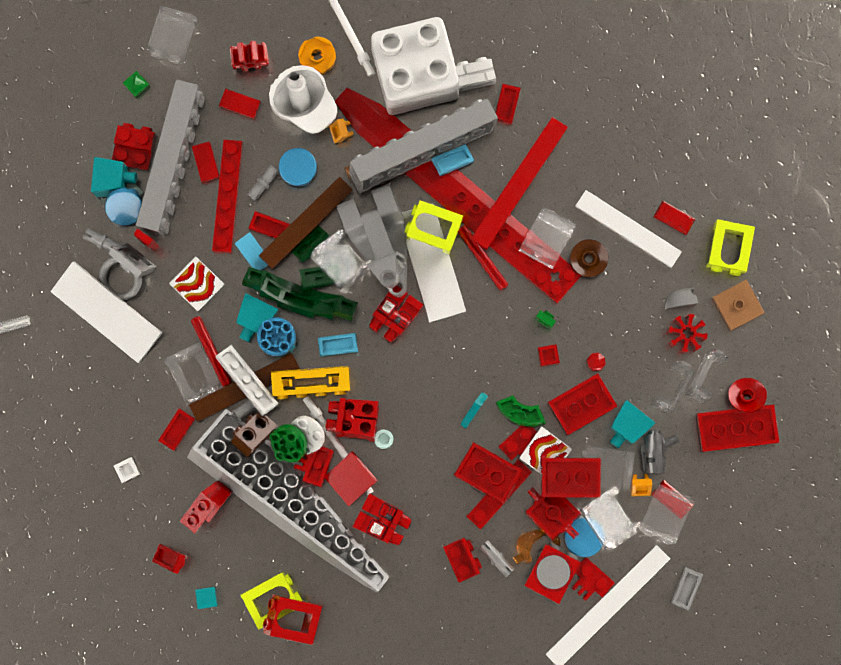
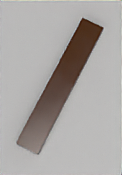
M339 177L259 257L273 269L353 189Z
M291 353L255 371L254 374L268 388L272 385L271 371L300 369ZM233 382L189 404V407L196 421L200 422L248 397Z

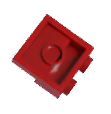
M123 123V126L118 125L114 139L115 147L112 160L124 162L128 168L149 172L157 138L156 133L152 132V128L142 126L141 129H136L134 125L129 123Z

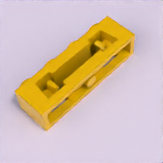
M348 366L271 371L272 394L277 396V399H286L288 395L295 394L297 398L308 397L309 393H315V396H326L327 392L342 395L350 390ZM338 373L335 376H328L329 384L338 383V385L327 386L324 383L297 385L295 388L284 389L283 387L293 386L292 378L282 379L281 377L294 376L295 379L326 377V374Z

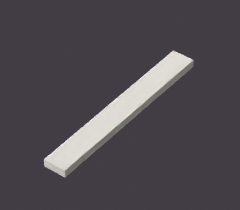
M655 545L546 653L555 665H564L670 558Z

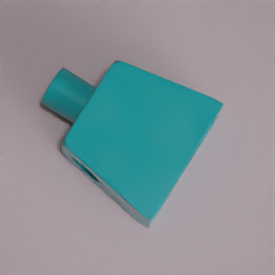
M94 157L91 192L96 197H105L111 191L127 188V183H137V172H128V167L124 162Z
M245 293L236 321L239 326L243 327L239 338L249 342L253 333L257 334L263 321L277 317L280 312L279 309Z
M626 400L610 426V429L616 434L609 442L618 449L624 441L632 445L656 422Z

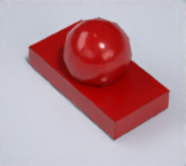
M159 544L152 562L178 574L185 565L186 556L163 544Z

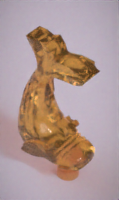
M542 530L526 532L516 540L515 548L519 552V555L513 557L516 564L522 561L527 564L532 561L530 557L532 544L543 536H547ZM559 537L552 541L557 546L561 544Z

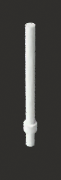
M329 0L358 55L357 59L360 65L364 66L369 77L375 75V71L369 62L370 58L360 45L338 1Z
M310 396L304 398L303 401L310 410V415L314 420H317L342 459H344L348 452L335 433L326 431V420L323 417V412L319 407H316ZM370 487L365 492L367 496L373 492V489Z

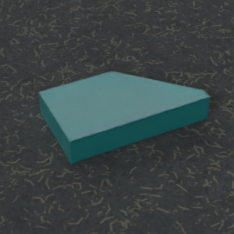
M481 393L462 420L461 426L464 428L468 427L488 396L485 393Z

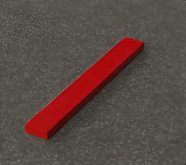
M554 117L550 119L472 236L471 240L485 250L488 249L562 138L568 126Z

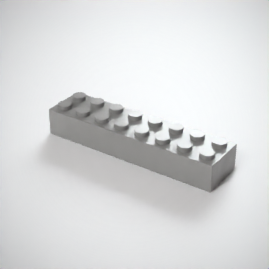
M181 80L175 81L136 222V227L145 234L164 238L165 233L168 234L169 217L174 214V199L179 196V181L183 179L185 174L183 166L185 161L189 159L190 150L188 148L195 138L194 126L199 123V108L203 107L205 97L197 84Z
M488 98L483 101L479 99L468 108L461 107L454 112L455 114L450 116L444 115L433 124H424L418 131H409L398 140L392 139L381 148L379 146L374 147L368 154L363 156L360 154L352 158L349 175L358 192L362 193L431 161L435 156L493 132L498 117Z

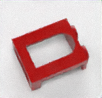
M217 480L199 494L180 522L195 534L205 520L210 522L233 492Z
M273 594L268 602L269 611L267 618L263 622V633L273 637L313 645L322 606ZM284 609L305 612L301 632L280 627L277 622L279 613Z

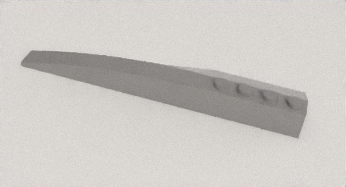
M225 409L192 447L187 458L214 479L223 483L240 499L296 541L345 574L378 593L389 578L373 558L367 555L366 549L357 543L352 537L351 531L342 525L341 519L326 501L314 491L315 488L311 484L302 481L301 471L294 469L291 462L279 461L275 458V452L267 439L249 457H246L231 443L234 437L232 433L238 426L241 425L243 427L246 423L242 420L239 421L233 413ZM243 436L245 440L250 441L249 438Z

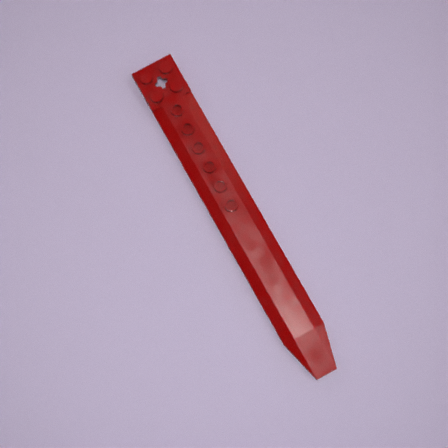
M346 88L335 100L336 105L350 122L355 132L373 148L378 146L381 148L392 139L398 140L407 132L412 131L397 117L389 115L383 105L349 88ZM428 161L404 173L446 210L463 215L461 223L467 226L473 233L476 232L495 203L490 196L458 169L440 176L433 162ZM511 214L489 246L556 304L581 277L566 260L542 242ZM559 273L560 280L551 281L552 276L550 274Z

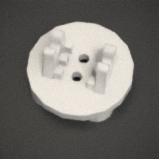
M299 416L292 421L291 425L300 429L306 437L308 444L306 454L316 452L323 446L325 432L316 420L308 416Z

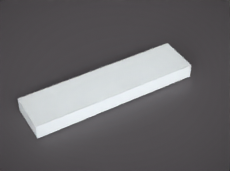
M232 345L216 355L218 362L262 416L278 406L276 399Z

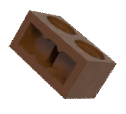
M260 412L256 415L252 413L246 419V424L243 427L241 425L238 426L232 433L234 437L231 443L246 457H249L269 438L270 434L277 427L266 415L262 416ZM243 436L249 438L250 441L245 440Z

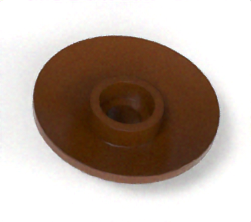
M592 239L582 240L577 243L570 255L573 269L584 277H595L601 274L607 267L609 259L606 248L600 242ZM590 256L592 262H586L585 257Z

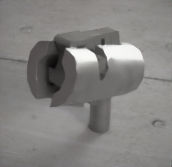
M649 430V434H645V444L640 446L643 471L645 473H665L667 457H664V452L667 451L668 446L679 442L677 435L664 439V434H661L660 430Z

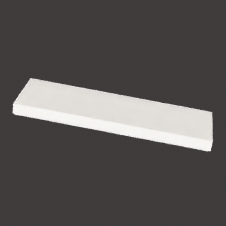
M412 210L402 212L405 219V228L407 223H411L413 220ZM426 213L418 216L416 227L419 230L444 239L438 217ZM406 233L407 250L429 323L465 313V305L449 254L444 253L442 249L411 238L408 240Z
M76 262L70 264L50 291L137 363L142 361L162 334L159 329Z

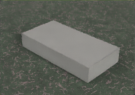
M684 567L670 603L689 611L703 574Z

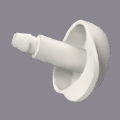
M304 65L293 66L280 73L278 79H275L274 83L270 85V106L280 119L292 122L302 130L312 134L323 131L335 120L338 113L337 105L327 90L324 77L313 67Z

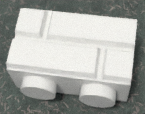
M481 57L476 59V62L469 64L468 61L459 62L456 66L459 92L496 84L492 59Z

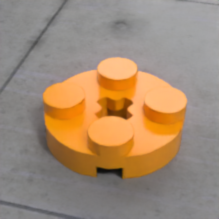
M317 36L309 40L307 39L299 48L300 65L313 67L321 75L327 74L336 62L335 49L326 38ZM317 52H321L320 55L322 56V58L314 60V56H312V54H317Z

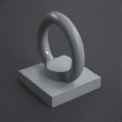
M126 243L113 247L108 253L112 257L102 264L99 271V281L123 301L128 300L139 292L142 285V276L152 273L157 266L130 244ZM115 263H120V266L125 271L134 274V285L128 292L118 293L111 289L107 282V271Z

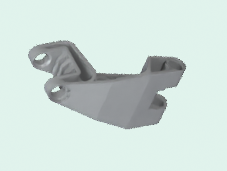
M389 183L372 190L377 208L361 214L355 203V198L338 204L337 209L347 235L367 260L368 267L393 296L402 297L407 291L405 219ZM401 283L403 286L402 290L398 293L393 292V287Z

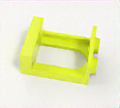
M420 200L419 204H415L411 215L414 217L412 222H408L404 233H407V239L417 240L450 254L463 220V215ZM426 213L452 222L446 240L419 230L416 227L418 216Z
M717 219L713 227L714 236L709 262L706 264V267H710L711 271L714 272L725 270L730 271L729 274L741 276V274L747 272L755 227ZM725 233L743 236L739 260L733 265H728L721 259Z
M282 572L241 594L258 630L263 628V622L267 615L262 616L254 601L255 598L275 587L283 586L289 591L290 599L302 601L298 591L294 593L291 587L293 581L289 574L285 575ZM282 610L279 613L277 620L295 610Z

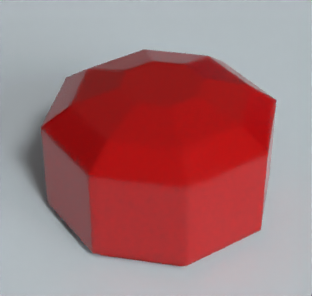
M592 353L587 359V367L593 372L601 371L606 365L605 357L600 353Z

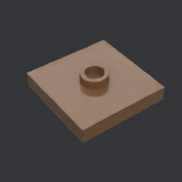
M747 279L712 297L730 331L765 313Z

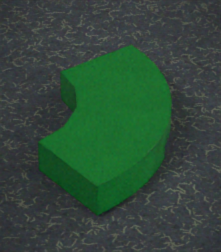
M514 395L496 402L499 411L515 424L527 427L546 424L539 405H523L517 401Z

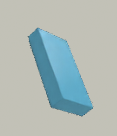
M465 144L435 156L431 161L439 175L442 176L473 163L474 158Z
M250 232L235 242V245L252 268L264 270L268 267L259 257L263 249Z
M356 333L318 338L320 357L358 352Z

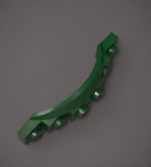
M252 267L248 268L242 281L243 286L260 291L261 297L278 302L277 307L310 318H314L316 314L331 320L334 316H338L352 321L358 306V302L346 299L344 296L313 289L302 290L301 285L282 279L268 271Z

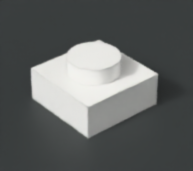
M132 457L114 465L122 483L141 475Z

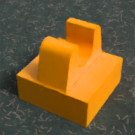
M344 118L337 119L329 126L334 144L341 143L354 134L353 131L348 132L347 127L351 124L349 121H344Z
M634 474L631 484V496H651L652 479H649L648 474H644V479H637V474Z

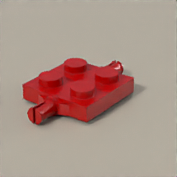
M533 487L527 492L535 501L526 511V515L552 541L565 531L573 539L579 535L572 527V524L581 516V513L566 498H544Z

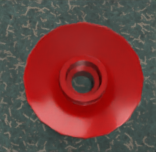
M741 378L730 386L728 399L737 410L754 412L765 405L767 391L758 380Z

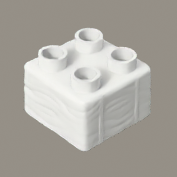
M429 18L380 30L372 34V55L389 115L401 114L458 99L459 80L445 25L441 18Z

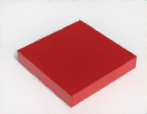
M353 451L325 477L326 481L348 506H351L378 481Z

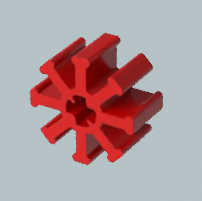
M250 41L249 45L240 42L237 43V46L229 48L231 66L234 70L242 68V71H248L250 67L257 70L261 69V66L269 65L267 46L264 42L257 44L256 41Z
M688 314L685 317L686 325L682 321L681 316L676 317L673 323L679 329L670 326L666 332L667 335H678V338L671 340L668 344L673 348L676 343L681 341L682 346L679 351L681 354L688 352V343L692 347L693 352L697 351L702 346L695 339L703 342L708 336L707 333L696 332L697 329L703 328L706 325L703 320L698 322L696 326H692L694 314ZM686 330H688V333L691 334V336H689L688 338H686V335L683 334V332H685Z

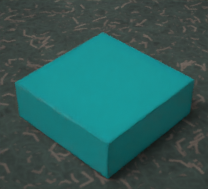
M215 587L195 590L198 609L218 606Z

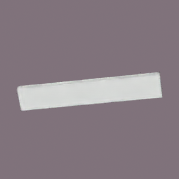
M585 190L575 206L669 268H672L682 253L679 249L587 190Z

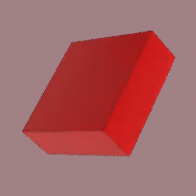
M557 344L537 348L541 367L560 364Z

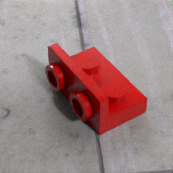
M464 537L443 547L459 583L481 574L479 569H482L478 557L473 558L471 551H474L470 539L466 541Z

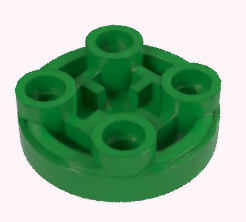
M284 424L270 434L271 446L277 460L297 462L306 454L308 449L307 440L302 431L297 427Z

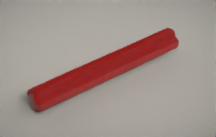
M464 225L459 228V235L498 289H505L508 286L507 281L483 248L471 240L473 234L467 226Z
M194 317L191 319V323L221 385L225 387L231 384L232 381L227 371L216 359L218 352L201 317Z

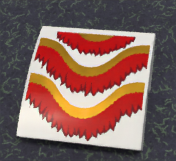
M196 256L169 282L197 311L224 285Z
M540 427L519 459L542 475V458H566L572 449L546 429Z

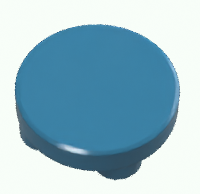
M290 149L282 155L279 161L280 175L286 183L292 186H306L316 175V160L305 149Z
M120 188L108 194L105 211L109 219L114 223L131 225L137 222L143 200L137 190Z
M279 317L270 318L263 321L259 327L257 342L266 354L283 356L294 347L296 333L291 323Z
M579 518L573 522L572 527L579 533L575 539L565 531V544L569 551L576 556H592L603 545V531L600 525L592 519Z

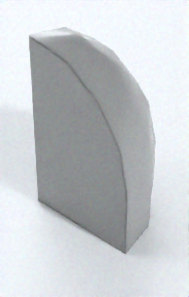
M694 287L673 291L665 302V310L698 304L697 295L694 294Z

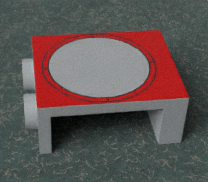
M550 542L549 545L544 544L543 550L524 586L560 604L581 562L577 560L578 556L569 551L567 554L559 551L561 547Z

